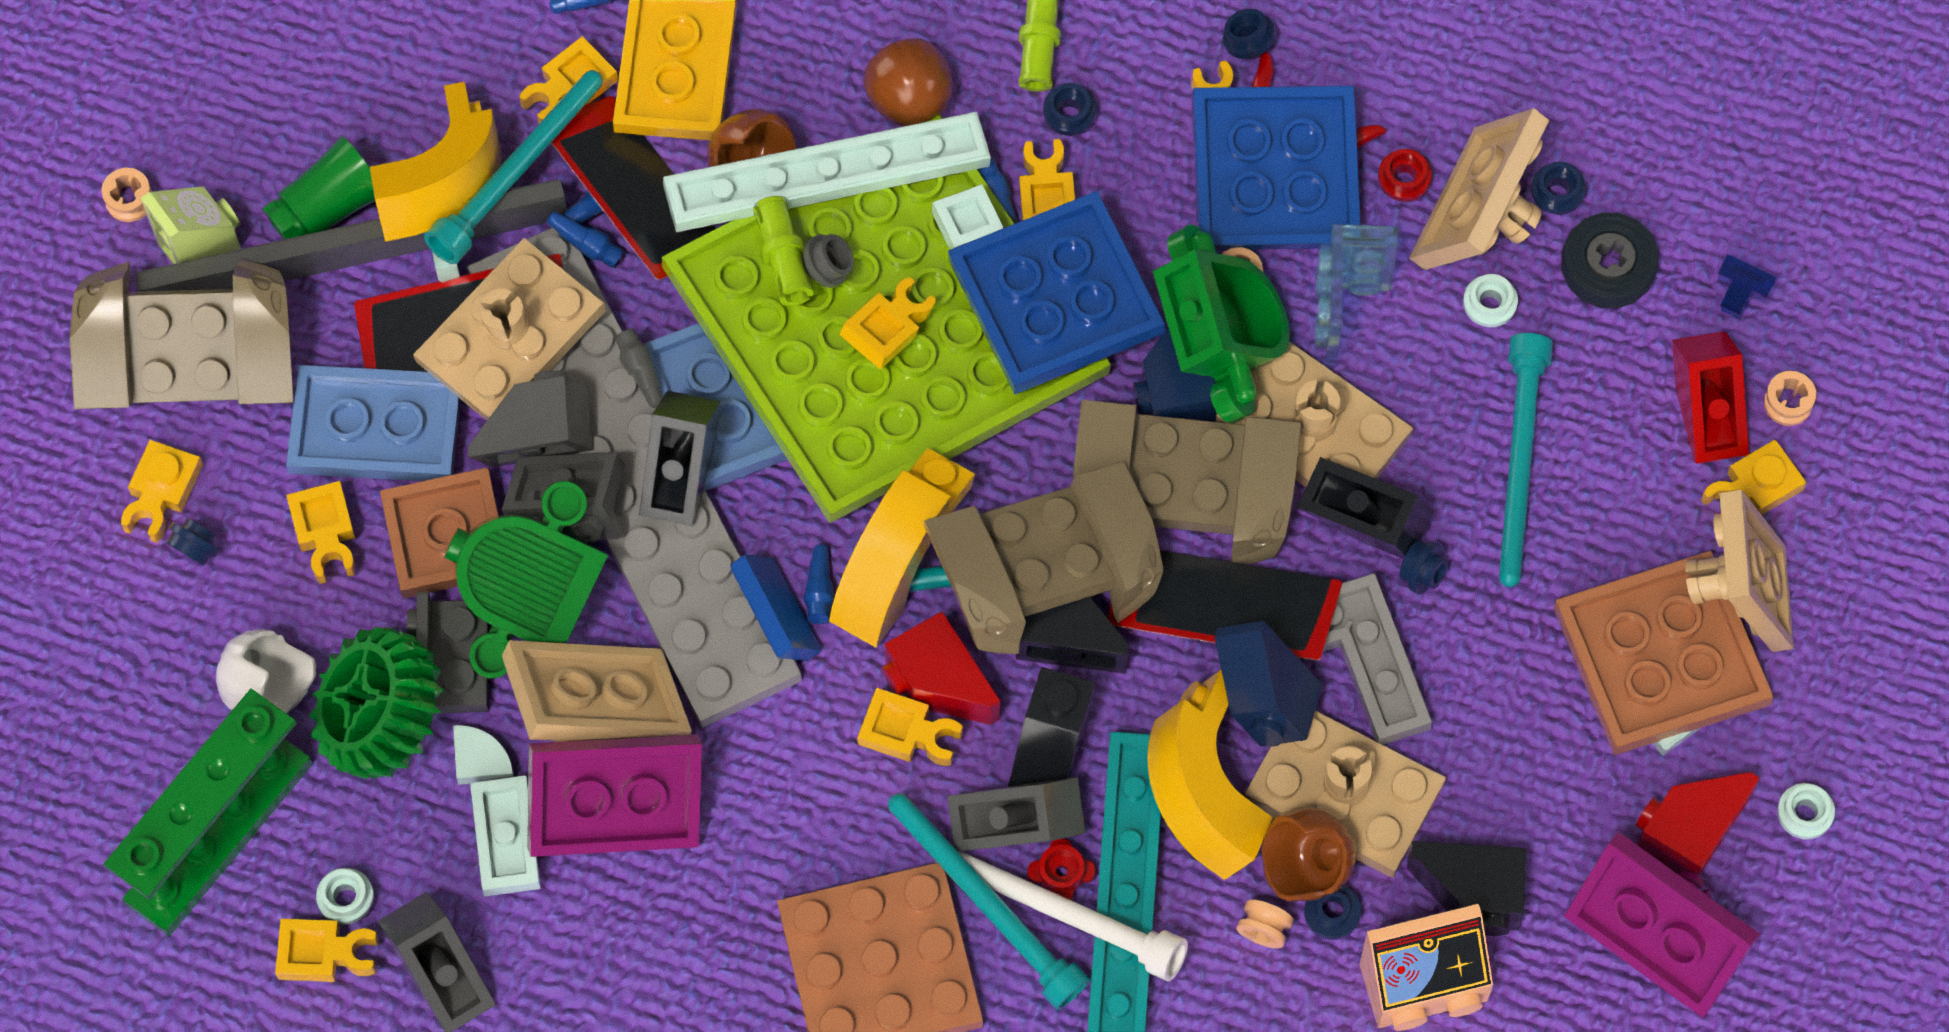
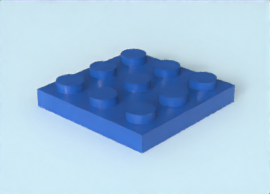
M1354 86L1193 89L1191 96L1197 227L1211 235L1216 250H1229L1238 247L1251 250L1358 248L1360 246L1361 227Z
M1098 191L948 251L949 263L1014 395L1165 334V323Z

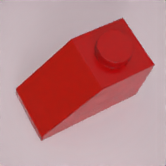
M1726 331L1673 339L1675 388L1694 462L1698 464L1749 455L1742 353Z
M942 611L884 644L886 665L882 666L881 670L888 685L895 694L901 695L905 693L910 699L928 704L929 711L988 725H992L1000 720L999 698Z
M1751 772L1672 786L1662 802L1653 797L1640 815L1635 826L1643 831L1637 845L1675 873L1687 871L1700 876L1749 802L1760 778Z

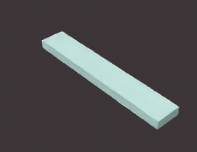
M977 112L669 175L663 177V187L676 232L752 217L754 216L753 207L758 206L757 202L765 197L782 196L787 200L788 209L990 167L991 156Z

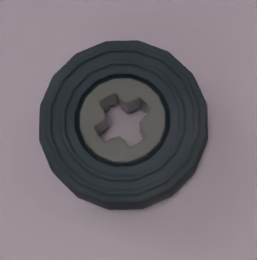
M1602 212L1583 219L1570 231L1561 252V271L1569 289L1582 301L1598 308L1618 309L1635 303L1649 291L1658 271V248L1651 232L1638 220L1621 213ZM1614 250L1615 254H1620L1618 263L1622 267L1617 264L1610 265L1608 269L1600 265L1602 258L1600 253L1608 255Z

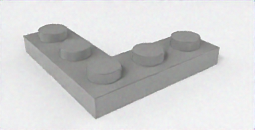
M1375 573L1342 583L1323 652L1340 647L1375 741L1384 745L1429 731L1432 725L1431 718Z

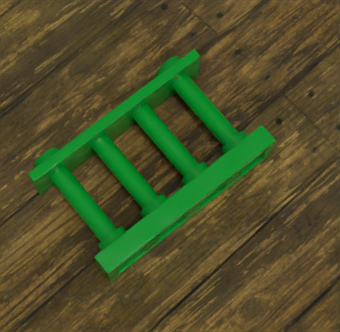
M252 688L244 695L103 863L106 869L131 886L130 890L122 898L125 905L168 937L172 935L313 765L308 755L284 739L297 724L295 719Z

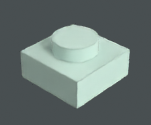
M983 185L940 199L932 204V214L949 250L1003 229Z

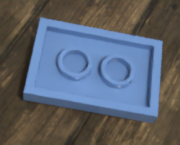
M699 323L644 343L648 347L660 383L659 388L662 397L668 390L721 401L714 452L704 486L705 491L788 460Z
M298 365L286 461L288 473L426 481L453 475L461 399L428 372Z

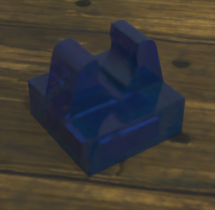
M1727 254L1718 271V281L1729 286L1720 305L1722 307L1720 311L1740 320L1752 298L1767 305L1777 286V277Z

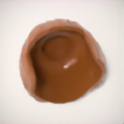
M912 38L893 42L871 58L865 68L863 82L868 99L883 117L893 121L900 127L933 120L937 115L941 116L943 110H946L948 107L953 86L951 72L944 56L927 40Z
M747 109L734 114L719 124L714 130L711 142L707 148L709 150L707 153L708 166L713 167L796 149V142L793 132L783 118L771 111Z
M1314 807L1299 808L1277 815L1273 822L1270 823L1262 844L1263 870L1266 881L1279 898L1285 899L1288 902L1317 900L1328 894H1333L1347 883V880L1350 879L1356 862V844L1347 828L1331 814Z

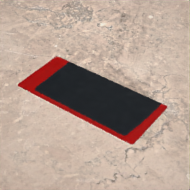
M608 96L585 105L551 143L657 280L668 277L662 268L663 256L715 230L716 227L709 225L676 232L663 187V177L674 175V173L644 135L614 132L613 118L616 99L613 96Z
M560 254L547 256L563 269ZM495 268L463 275L445 282L438 281L355 301L354 307L364 368L427 372L416 363L413 354Z
M1160 550L1163 573L1154 596L1119 623H1117L1113 615L1112 603L1107 615L1108 620L1113 626L1216 643L1215 634L1217 628L1264 621L1296 657L1320 660L1342 582L1336 579Z

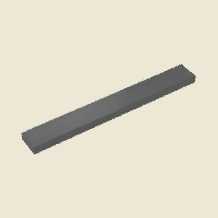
M555 179L508 190L473 229L474 237L471 240L547 223V218L553 211L562 215L567 211L561 180ZM379 218L137 272L135 279L138 291L233 289V273L237 267L238 259L252 261L280 270L283 280L288 281L428 250L429 247L424 240L425 233L385 242Z

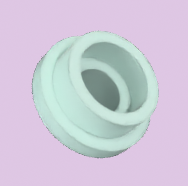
M1486 274L1475 278L1467 286L1463 297V306L1468 317L1473 322L1484 327H1498L1507 323L1514 316L1518 304L1517 292L1513 285L1507 279L1497 274ZM1492 297L1498 301L1499 306L1494 309L1487 308L1480 301L1483 298Z
M1801 783L1788 788L1783 793L1778 803L1777 815L1781 826L1790 835L1800 839H1814L1823 835L1830 828L1835 816V807L1831 797L1824 789L1814 784ZM1802 805L1808 806L1813 810L1815 818L1809 821L1802 820L1797 816L1795 808Z
M339 868L331 871L321 880L316 892V901L324 917L328 920L338 921V924L345 925L355 923L365 917L370 911L374 900V892L369 879L362 872L352 868ZM351 890L356 893V897L351 904L342 906L336 903V897L340 892Z

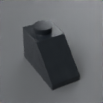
M666 391L652 414L639 515L689 526L694 525L714 452L721 401Z
M1322 457L1319 458L1297 506L1300 510L1358 541L1404 559L1407 551L1416 541L1422 540L1434 513L1418 495Z
M1091 597L1024 617L1026 624L1019 644V654H1016V660L1126 674L1129 644Z
M1041 667L1025 715L1008 786L1071 778L1094 707L1095 682Z
M1423 841L1411 842L1407 858V870L1446 911L1479 904L1486 936H1502L1508 934L1510 930H1519L1524 915L1526 848Z

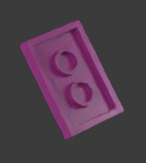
M682 735L529 743L527 848L530 857L699 847L702 743L699 736Z
M1620 832L1608 843L1564 915L1565 918L1702 1018L1714 1006L1760 935V933L1712 899L1710 888L1700 891L1699 889L1706 883L1700 876L1687 871L1675 873Z

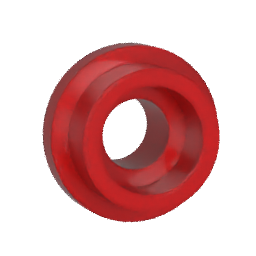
M1396 150L1388 154L1379 166V185L1383 192L1394 200L1404 202L1416 200L1427 192L1431 184L1432 170L1430 164L1415 150ZM1405 172L1409 173L1414 180L1408 183L1400 182L1395 176L1398 173Z

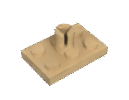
M1532 108L1474 127L1409 257L1410 260L1422 269L1427 270L1484 254L1495 243L1499 231L1514 244L1524 241L1530 235L1522 225L1524 222H1527L1535 229L1540 221L1542 211L1534 203L1528 202L1519 195L1521 190L1519 181L1527 165L1537 157L1542 148L1543 142L1540 138L1549 119Z
M523 238L424 342L413 356L416 363L487 421L514 384L534 381L536 373L550 371L606 312L604 302Z
M1291 342L1288 343L1286 351L1280 357L1251 372L1257 393L1255 397V410L1247 417L1301 422L1295 480L1307 487L1320 457L1378 479L1412 437V426ZM1218 414L1216 415V422L1228 423ZM1246 417L1229 424L1245 425Z
M1742 489L1719 493L1721 513L1714 514L1713 526L1716 541L1719 547H1724V554L1714 558L1687 560L1685 572L1688 576L1694 575L1692 578H1686L1690 598L1695 605L1722 598L1723 600H1729L1735 607L1737 616L1746 620L1750 625L1752 634L1754 636L1758 635L1772 652L1794 649L1786 546Z
M509 640L502 654L530 740L565 742L690 735L692 732L662 649Z
M1315 711L1307 740L1271 746L1247 788L1244 797L1273 817L1286 811L1305 807L1318 808L1331 814L1342 822L1343 826L1349 831L1350 836L1354 839L1356 844V860L1394 879L1410 849L1411 842L1415 840L1443 789L1446 777Z

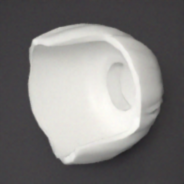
M255 629L234 637L226 644L217 665L216 684L222 701L231 710L252 688L287 714L307 694L308 688L315 679L317 666L312 656L287 644L282 635H278L271 630Z

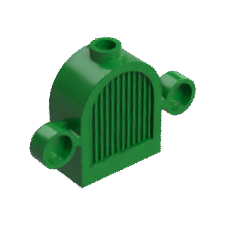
M1189 224L1169 235L1167 247L1173 261L1154 270L1153 275L1181 372L1213 377L1215 383L1210 390L1213 407L1224 421L1235 423L1251 415L1255 410L1257 392L1251 371L1280 357L1286 351L1289 343L1288 319L1276 289L1258 267L1242 258L1218 254L1211 235L1202 231L1197 226Z
M566 480L556 481L544 490L541 497V508L544 517L541 522L519 514L498 515L479 523L470 532L457 528L450 541L444 558L455 563V577L460 594L466 605L476 616L492 625L489 632L483 633L474 639L469 649L470 663L473 669L483 677L498 678L507 673L502 654L513 635L531 642L567 643L608 555L604 551L562 532L564 526L578 522L583 517L587 507L584 492L573 482Z

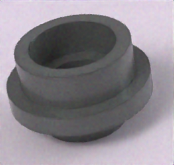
M819 234L810 238L804 245V266L808 275L813 280L827 288H834L846 280L847 275L853 269L854 259L850 247L841 237L834 234Z

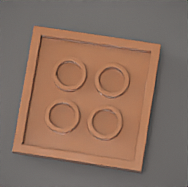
M1712 551L1555 600L1554 611L1614 756L1677 734L1693 731L1771 706L1774 696L1742 621L1736 614L1735 607L1729 600H1723V598L1696 605L1693 604L1690 598L1686 578H1692L1694 575L1688 576L1685 572L1686 562L1690 559L1714 558Z
M938 863L777 900L808 1032H966L983 1027V1019L946 873Z

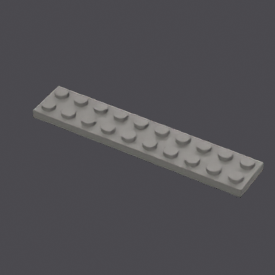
M553 228L526 239L546 256L560 254L563 270L604 302L606 312L550 371H564L567 373V377L588 386L592 451L574 454L617 452L625 464L613 507L615 515L623 526L621 538L605 539L660 649L663 650L664 656L701 729L801 682V673L795 661L776 657L731 571L730 565L739 559L740 556L705 489L703 490L693 526L639 515L652 414L656 408L649 406L634 377L628 374L619 359L620 349L615 336L621 333L622 330L581 252L558 235V232ZM518 243L467 266L469 274L496 268Z

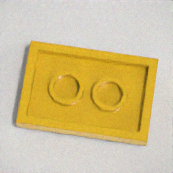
M629 0L613 118L615 133L711 141L714 130L723 122L738 0Z

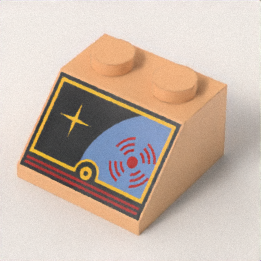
M1479 904L1367 931L1359 966L1378 1029L1391 1025L1394 1026L1396 1031L1413 1029L1426 1023L1427 1016L1447 1011L1450 1017L1465 1016L1480 1010L1483 1007L1482 1003L1488 1001L1493 981Z

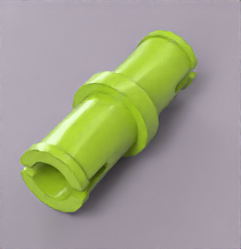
M1027 0L1025 24L1019 28L1018 41L1023 45L1018 84L1025 90L1042 92L1052 88L1054 48L1060 45L1061 31L1056 27L1059 0Z
M782 196L765 197L757 202L758 206L753 207L754 216L757 218L764 242L761 248L763 261L767 266H771L779 293V302L784 306L803 304L810 300L809 296L814 294L802 259L803 240L795 235L788 212L787 200Z

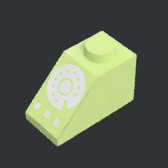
M204 186L153 191L141 197L157 244L172 264L241 249L235 232V228L241 225L239 219L224 198L215 202Z

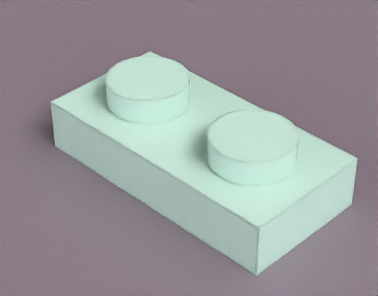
M527 776L470 783L484 897L541 889L537 856L530 857L527 848Z

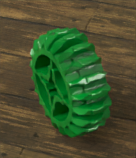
M375 627L369 631L360 629L355 639L344 638L341 653H330V667L327 672H319L322 679L320 689L311 694L317 699L316 708L310 712L309 717L317 723L312 730L311 737L319 741L318 753L325 756L329 760V764L335 766L337 770L363 779H377L383 776L393 777L398 768H409L411 754H422V740L425 735L434 734L430 727L433 716L441 713L435 704L436 699L444 691L443 688L436 684L442 669L433 664L434 653L427 650L423 643L416 640L413 635L388 627Z

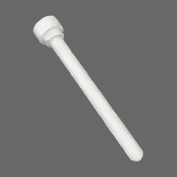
M958 851L995 892L1138 955V962L1145 965L1146 972L1165 981H1171L1179 972L1188 949V941L1185 938L1167 930H1163L1160 933L1151 931L1147 935L989 863Z

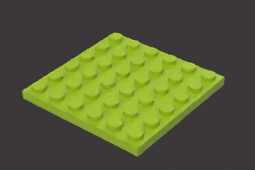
M937 115L933 120H930V121H934V120H938V119H942V118H941L940 115ZM977 169L788 209L795 235L802 238L804 245L810 238L816 235L834 234L841 237L848 244L854 259L853 269L847 275L846 280L834 288L820 285L807 273L814 294L809 296L810 300L800 305L784 306L779 302V293L771 266H767L762 258L761 248L764 242L755 216L733 220L662 257L663 270L829 523L886 494L902 470L909 472L927 448L951 459L1109 374L1111 364L1107 358H1103L1014 395L949 263V247L932 214L933 202L983 185L1003 228L1013 225V221ZM911 277L915 282L907 298L913 303H922L932 295L936 298V302L929 317L925 321L917 323L919 330L915 339L880 370L839 334L844 323L878 292L891 302L899 282Z

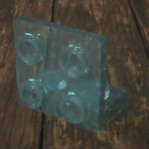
M1332 224L1330 243L1320 244L1315 278V299H1318V316L1315 317L1314 348L1324 349L1325 367H1335L1342 328V289L1361 296L1374 295L1380 291H1390L1398 250L1397 226Z

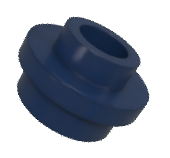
M1243 9L1231 15L1225 23V31L1223 33V43L1227 52L1233 57L1240 59H1249L1263 54L1272 46L1276 38V30L1272 21L1256 9Z
M1074 83L1061 84L1046 96L1043 103V117L1046 124L1056 133L1067 136L1078 135L1086 131L1093 124L1096 117V103L1091 93L1082 86ZM1065 107H1073L1079 113L1076 116L1069 117L1062 115L1060 111Z
M1553 162L1543 166L1535 174L1531 185V194L1535 203L1542 210L1556 215L1567 214L1577 209L1584 199L1586 190L1583 176L1574 166L1566 162ZM1559 185L1567 191V194L1563 196L1554 195L1548 188Z
M187 518L183 527L172 521L168 528L173 532L166 544L203 566L211 554L216 557L220 551L211 545L216 534Z
M1418 540L1409 548L1402 561L1399 577L1402 581L1408 583L1410 591L1421 595L1429 588L1435 589L1439 586L1448 568V560L1444 558V546L1436 541L1425 543Z
M1344 885L1333 894H1328L1317 900L1306 901L1304 906V918L1307 926L1314 934L1328 940H1338L1350 935L1358 926L1361 917V905L1358 897L1351 889ZM1328 902H1336L1343 908V914L1332 918L1323 912L1322 907Z

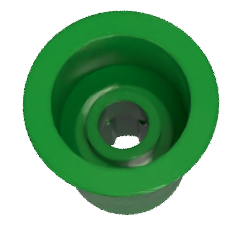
M341 135L313 165L277 193L279 198L267 204L262 210L283 240L328 230L359 209L375 202L370 167L350 142Z

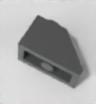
M555 370L536 373L534 381L514 384L469 444L468 457L488 466L498 467L516 464L517 457L568 455L592 451L588 386L567 377V373L564 371Z
M1078 777L947 796L954 848L957 851L1046 842L1086 833Z
M428 892L423 893L378 921L400 962L444 1032L456 1030L496 1005L447 916Z

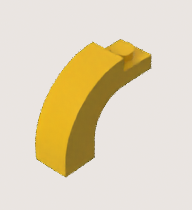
M465 81L444 85L450 124L445 136L434 147L415 157L370 166L374 196L385 242L425 233L439 218H447L450 214L457 215L501 166V147L492 109L482 110L480 100L469 102Z
M929 448L924 451L909 472L902 470L872 515L849 559L836 591L829 622L875 648L879 645L904 612L913 577L931 544L924 527V520L953 512L971 489L975 473Z
M1220 670L1203 683L1193 682L1185 690L1178 704L1155 719L1148 742L1147 761L1152 792L1167 826L1181 845L1196 860L1225 880L1255 860L1273 817L1241 795L1229 782L1220 765L1216 747L1217 732L1229 705L1222 670Z

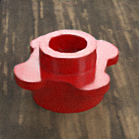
M1057 839L1051 842L1050 847L1042 854L1039 861H1032L1029 864L1027 874L1032 883L1041 884L1045 889L1072 901L1073 893L1083 883H1090L1094 879L1095 866L1092 861L1083 860L1080 852L1072 847L1070 841ZM1063 867L1067 870L1065 876H1058L1056 870Z

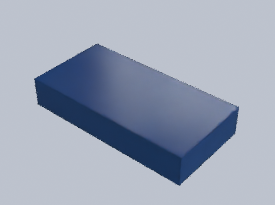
M744 554L730 565L735 579L777 658L809 661L822 651L774 558Z

